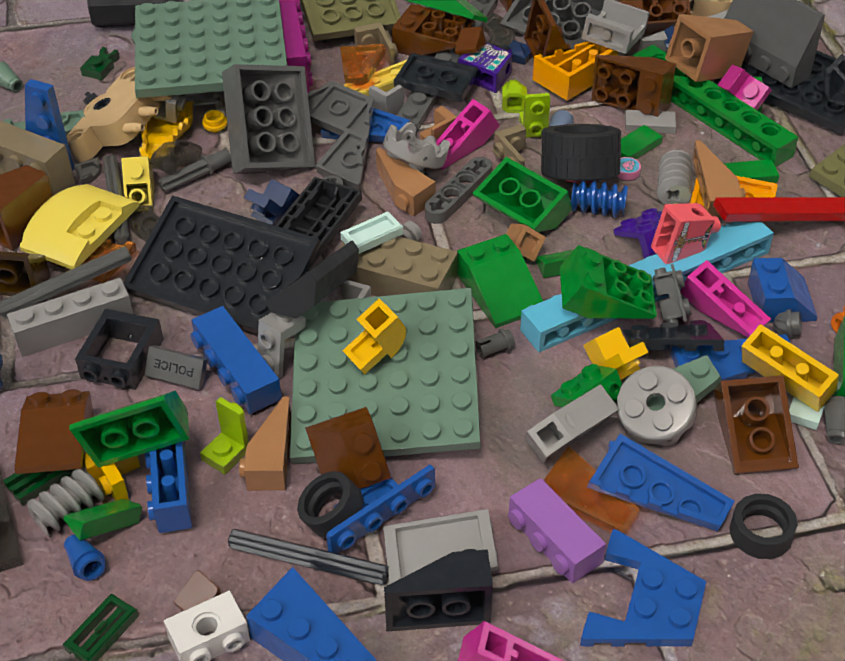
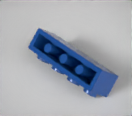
M223 306L191 320L193 332L190 333L194 346L204 351V357L208 359V365L211 368L215 366L221 383L231 388L232 396L239 406L243 405L247 412L252 414L282 399L279 378Z
M182 441L145 453L147 469H151V474L146 475L148 494H152V501H147L149 520H156L159 533L192 528L186 442Z

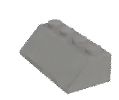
M117 278L20 309L6 316L21 356L25 357L88 336L105 309L133 314L125 286L121 278Z

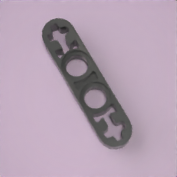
M486 157L471 159L426 202V220L433 224H440L449 219L492 172V162ZM462 181H470V182H472V183H471V184H461L460 182H462ZM447 195H456V196H458V197H457V198H447V197H445V196H447Z

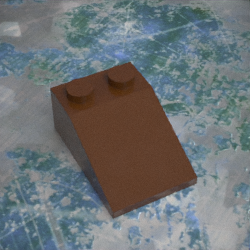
M532 0L524 39L533 58L539 54L542 55V58L554 55V50L562 49L563 52L571 50L570 45L563 38L561 27L557 25L545 0Z
M784 376L720 381L714 389L720 427L734 475L798 469L799 465Z
M71 389L58 394L37 392L26 397L21 409L14 466L15 474L82 469L86 451L69 430V425L94 416L90 391L80 392V390Z

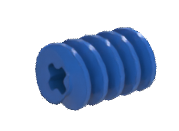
M595 180L592 181L589 187L586 186V181H581L579 186H576L574 181L571 197L572 211L575 212L580 205L582 213H586L590 206L593 215H596L601 208L603 216H607L610 210H612L614 218H617L621 211H623L624 216L628 185H624L622 191L618 192V187L615 183L611 190H608L606 182H603L600 189H597Z

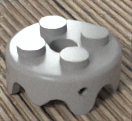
M408 122L400 130H397L396 126L390 125L383 145L388 151L387 155L390 157L402 159L409 162L410 167L423 171L424 167L439 169L444 165L450 141L443 140L438 146L432 135L420 140L416 138L415 124Z
M650 366L634 372L621 386L617 396L618 415L623 427L637 441L644 444L671 446L678 441L686 430L693 426L696 418L697 401L690 382L681 373L665 366ZM653 397H661L665 400V405L661 410L653 411L647 407L648 401Z

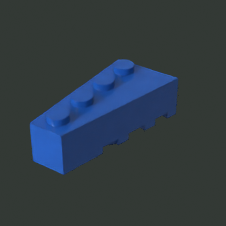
M293 567L246 615L250 638L282 661H377Z

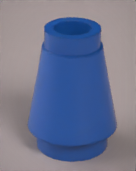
M75 534L65 540L64 549L66 550L73 573L77 578L91 581L98 578L104 572L105 556L102 552L85 539L79 541Z

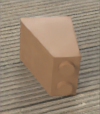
M680 14L665 59L668 62L676 63L675 67L695 82L723 78L731 65L741 68L754 31L738 20Z

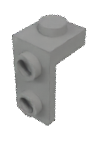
M270 313L259 319L258 352L279 379L283 377L284 341L305 328L306 318L303 316L292 318Z

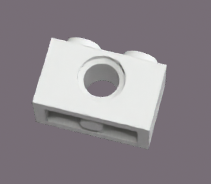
M230 590L164 620L168 638L179 661H210L226 652H234L245 643L250 642L247 622ZM207 632H214L211 635H204Z

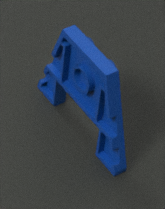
M612 529L605 561L638 569L625 621L588 612L580 645L594 647V643H611V647H624L625 643H646V647H692L706 581L622 532Z

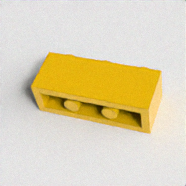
M761 324L741 346L743 363L764 377L783 375L786 391L817 412L837 390L839 374Z

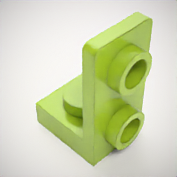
M549 93L525 95L524 112H519V124L526 128V138L542 137V130L549 126L551 100Z
M220 397L215 402L221 433L200 452V456L203 462L225 475L240 461V458L246 455V446L249 441L243 409L237 403H230Z

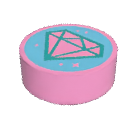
M631 157L620 158V174L617 177L626 181L638 178L641 169L640 162Z

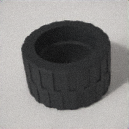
M565 124L549 126L542 130L541 173L544 176L560 180L591 181L610 179L620 174L621 130L617 127L596 124Z

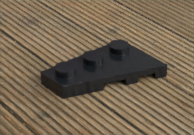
M694 320L689 323L690 325L679 326L677 323H662L660 327L649 328L646 325H635L630 330H623V336L629 348L644 342L647 350H667L670 348V345H676V347L685 348V351H696L699 345H713V351H724V339L710 323L704 320Z

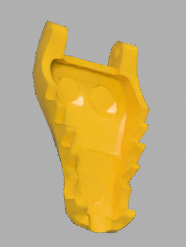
M186 101L184 111L180 112L176 123L153 117L147 122L144 131L141 132L143 141L142 147L139 148L141 157L148 156L154 163H160L168 157L173 144L193 123V101Z

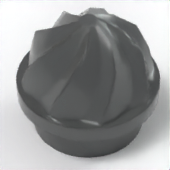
M787 309V311L779 313L773 323L775 330L780 335L787 334L789 338H793L794 335H801L802 321L800 311L792 312V309Z

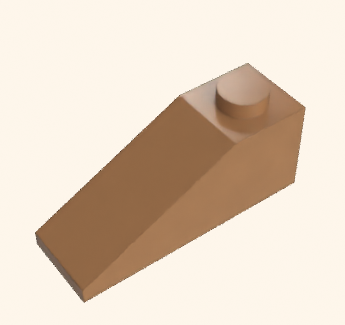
M700 140L695 141L692 160L704 208L711 216L721 217L713 206L715 198L746 197L745 190L740 188L738 178Z
M382 148L376 149L377 171L394 204L413 217L425 209L426 202L436 193V181L410 167L403 161L390 157Z
M289 396L282 397L247 444L245 458H240L239 475L240 478H245L247 491L286 490L292 420Z

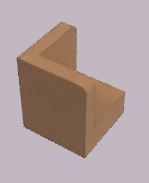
M443 106L434 109V125L420 132V138L423 140L427 136L432 135L437 141L457 116Z
M510 224L506 232L520 250L523 258L534 262L546 237L525 224Z

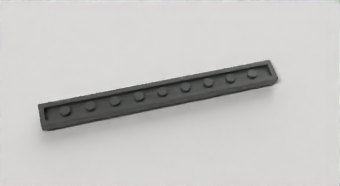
M472 0L470 4L489 19L498 5V0ZM475 20L472 27L483 28L486 22ZM455 48L438 51L434 58L459 63V58L464 54H456ZM412 91L397 116L414 123L417 133L439 97Z

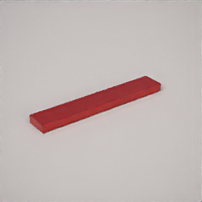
M716 197L713 203L714 208L724 222L845 221V197Z

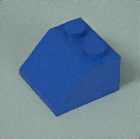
M753 258L748 286L753 303L771 318L768 323H774L776 316L787 311V309H792V312L800 311L802 322L817 321V314L805 278L783 258Z

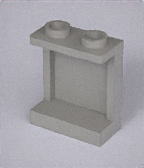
M605 0L602 12L598 16L589 14L586 17L581 39L626 54L644 35L649 12L615 0Z

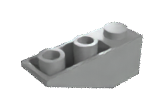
M600 384L528 430L525 439L544 464L612 416L619 408Z

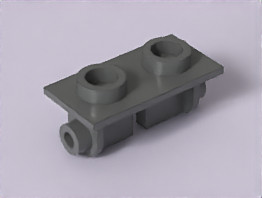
M671 264L672 271L666 272V268L654 270L653 280L657 295L669 294L670 298L659 301L663 321L679 324L678 318H683L684 322L688 323L686 316L692 315L688 298L682 299L680 288L685 287L682 271H675L674 264Z

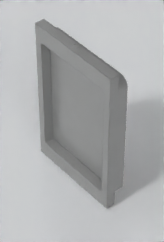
M485 509L383 526L386 547L385 558L389 567V584L451 552L463 551L465 549H488L491 571L499 570L497 563L498 553L495 550L492 534L493 524L490 522L489 510Z

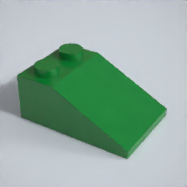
M507 234L457 250V276L466 288H471L472 297L495 328L520 320L521 310L543 302L520 250Z

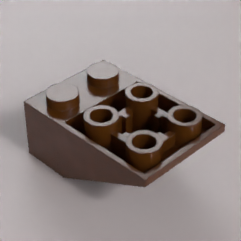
M615 0L649 12L643 36L665 30L672 25L675 27L680 14L691 15L689 0Z
M410 4L392 27V43L396 44L398 53L409 56L411 53L424 55L456 48L461 30L472 27L475 20L445 13L441 10L426 8L419 4Z
M596 55L591 100L623 110H639L643 114L658 117L663 111H667L670 108L676 63L654 57Z

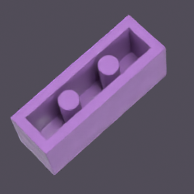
M541 478L510 496L508 517L511 524L516 529H521L529 537L532 546L538 552L542 551L549 558L556 572L560 575H565L572 584L603 564L606 543Z

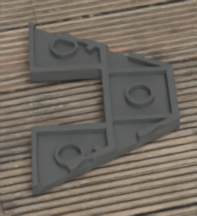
M331 81L320 89L307 93L311 123L340 135L338 140L315 165L316 170L324 176H338L343 180L344 185L360 190L374 101L373 98Z

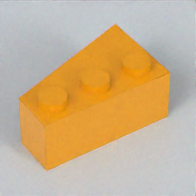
M586 41L574 45L572 50L563 52L562 49L554 50V55L543 58L541 54L534 56L532 80L568 101L593 86L595 56H618V51Z

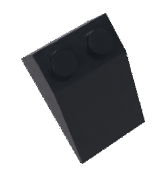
M465 549L463 551L451 552L385 586L386 632L480 625L484 621L491 624L493 583L488 549Z

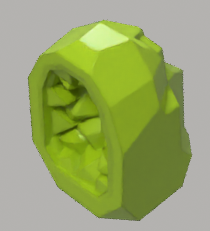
M516 79L507 81L502 86V109L507 113L524 112L525 95H527V87Z

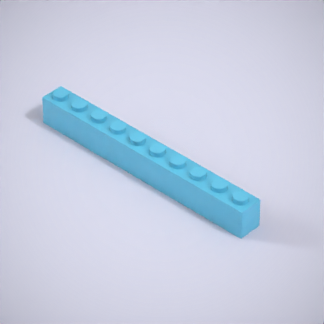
M732 222L722 226L719 232L710 234L706 248L700 253L670 264H665L655 254L628 266L644 270L651 275L655 302L669 297V294L657 295L653 280L654 270L666 268V272L672 271L671 264H674L675 271H682L685 282L687 276L708 260L719 272L724 273L752 261L753 258H759L768 254L774 233L762 222ZM560 294L521 310L520 331L538 352H542L618 318H586L563 309L562 295Z

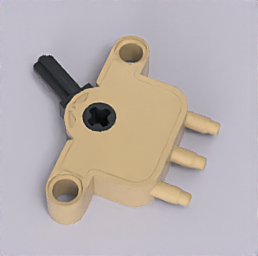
M135 67L125 70L106 90L107 93L97 96L95 93L90 94L89 92L84 94L86 98L83 102L87 105L84 109L85 117L66 135L70 151L80 163L92 159L103 146H119L128 143L139 132L144 131L145 125L153 115L158 114L161 101L171 99L172 95L136 98Z

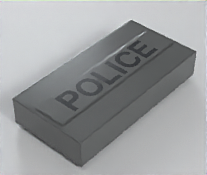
M152 345L149 346L144 375L201 389L204 384L208 359Z

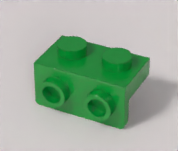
M597 364L585 366L580 374L572 380L564 382L560 386L561 388L551 395L554 406L564 407L600 384L616 403L622 386L617 369Z

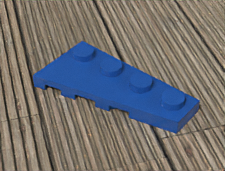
M787 334L778 335L790 343ZM748 338L724 341V351H713V345H699L696 351H685V348L672 346L671 356L675 367L708 355L720 374L721 381L747 379V375L757 372L742 362L741 346Z

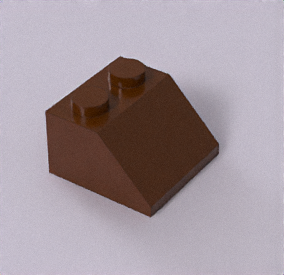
M367 407L305 428L321 474L331 471L342 472L359 489L391 478L374 423Z

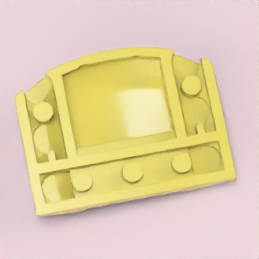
M89 184L67 188L48 199L32 216L23 233L20 249L26 253L45 255L47 261L69 269L76 268L140 206L139 202Z

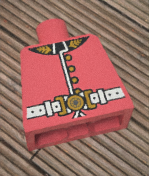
M698 203L664 205L651 248L665 264L700 253L706 248L710 234L720 231V220L716 216H711Z

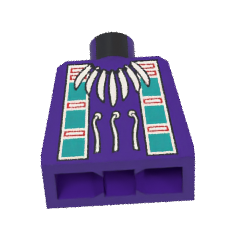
M485 43L477 53L462 55L459 58V63L479 68L478 76L473 84L497 93L511 75L513 55L508 45L504 44L496 47Z

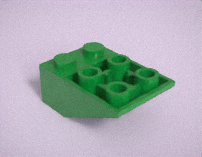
M580 245L576 246L559 267L563 309L586 318H656L657 312L652 277L644 270H638L619 260L611 259L599 254L595 250L587 249Z

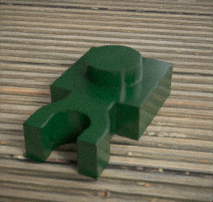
M102 47L98 56L92 55L80 67L81 75L103 80L114 68L113 63L120 58L119 51L114 49L112 53L108 54L107 48Z

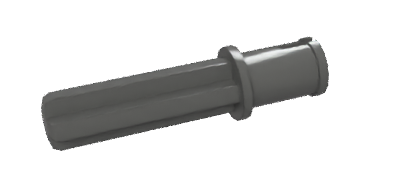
M224 148L208 157L202 156L200 161L160 178L158 181L162 191L169 192L206 174L212 175L213 171L232 164L231 154Z

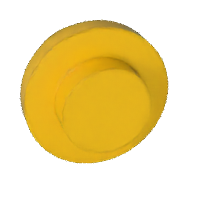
M211 110L205 113L202 124L204 129L208 131L219 132L227 126V118L223 112Z

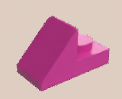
M731 65L718 84L719 87L756 110L759 109L772 91L768 86L750 76L744 69L735 65Z

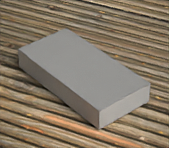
M625 110V132H633L639 127L646 125L657 133L675 134V112L663 111L656 117L650 114H643L639 110Z

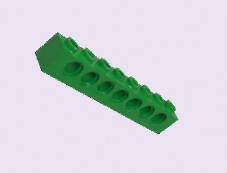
M651 45L632 55L636 57H654L667 61L665 59L667 53L655 45ZM675 67L671 96L672 103L759 160L772 159L775 167L794 157L798 141L797 135L712 81L695 82Z

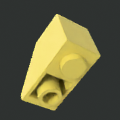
M148 156L121 158L124 197L139 202L140 206L135 211L153 209L154 175L152 159Z

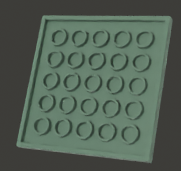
M190 0L186 2L168 1L160 4L144 3L142 5H135L136 98L224 91L222 72L234 64L287 66L279 0Z
M471 288L324 301L317 303L301 315L306 318V324L303 330L295 334L290 449L292 464L317 462L305 429L306 427L367 407L372 418L384 457L481 448ZM380 298L404 324L406 337L394 357L390 358L386 354L364 375L343 350L365 330L356 319Z

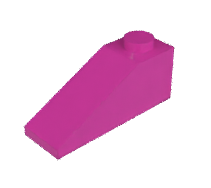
M472 99L436 141L438 146L443 140L450 141L446 160L440 169H445L484 145L500 125L491 110Z
M708 260L687 276L684 282L685 287H682L680 290L681 294L688 298L689 302L700 312L748 338L760 324L765 326L771 320L769 316Z
M486 621L463 637L458 661H564Z

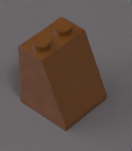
M25 165L0 175V245L11 251L20 246L23 233L32 216L53 196L49 178L43 171Z

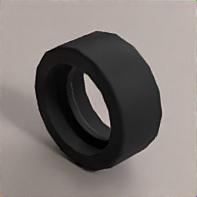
M327 472L313 479L303 490L298 501V515L314 533L320 537H326L328 531L362 510L363 496L361 490L342 472ZM342 492V497L335 508L326 515L318 517L319 511L327 499L336 493Z
M752 494L744 497L736 504L730 523L731 538L735 545L749 556L758 559H774L783 556L790 549L798 527L797 517L790 505L782 499L769 494ZM752 515H763L777 522L782 528L783 533L774 538L762 537L750 531L743 521L746 517Z

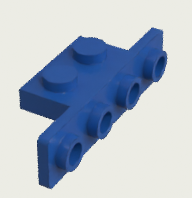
M428 465L399 485L390 478L361 488L363 496L362 510L327 532L328 551L338 553L341 550L349 549L356 540L368 532L377 530L384 521L393 515L401 514L408 505L420 497L423 498L429 495L435 487V468L432 465Z

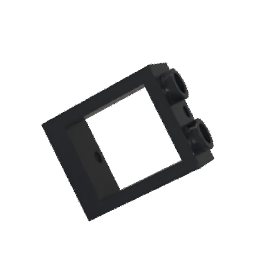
M105 309L75 357L80 378L89 382H99L118 388L124 387L136 390L145 374L149 346H160L164 340L160 320ZM109 338L138 343L127 363L98 357Z

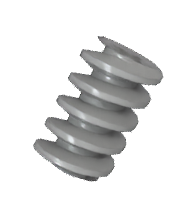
M683 150L668 151L661 157L659 162L657 195L659 200L665 205L675 203L686 204L691 197L693 161L691 156Z
M75 469L72 471V478L68 476L61 479V486L58 484L51 485L50 493L42 491L38 496L39 501L30 499L27 502V506L34 522L45 535L49 536L47 527L51 526L56 531L61 530L58 520L60 518L64 520V515L70 514V511H81L80 505L82 503L89 508L94 507L92 496H95L100 501H103L105 498L96 480L88 472Z

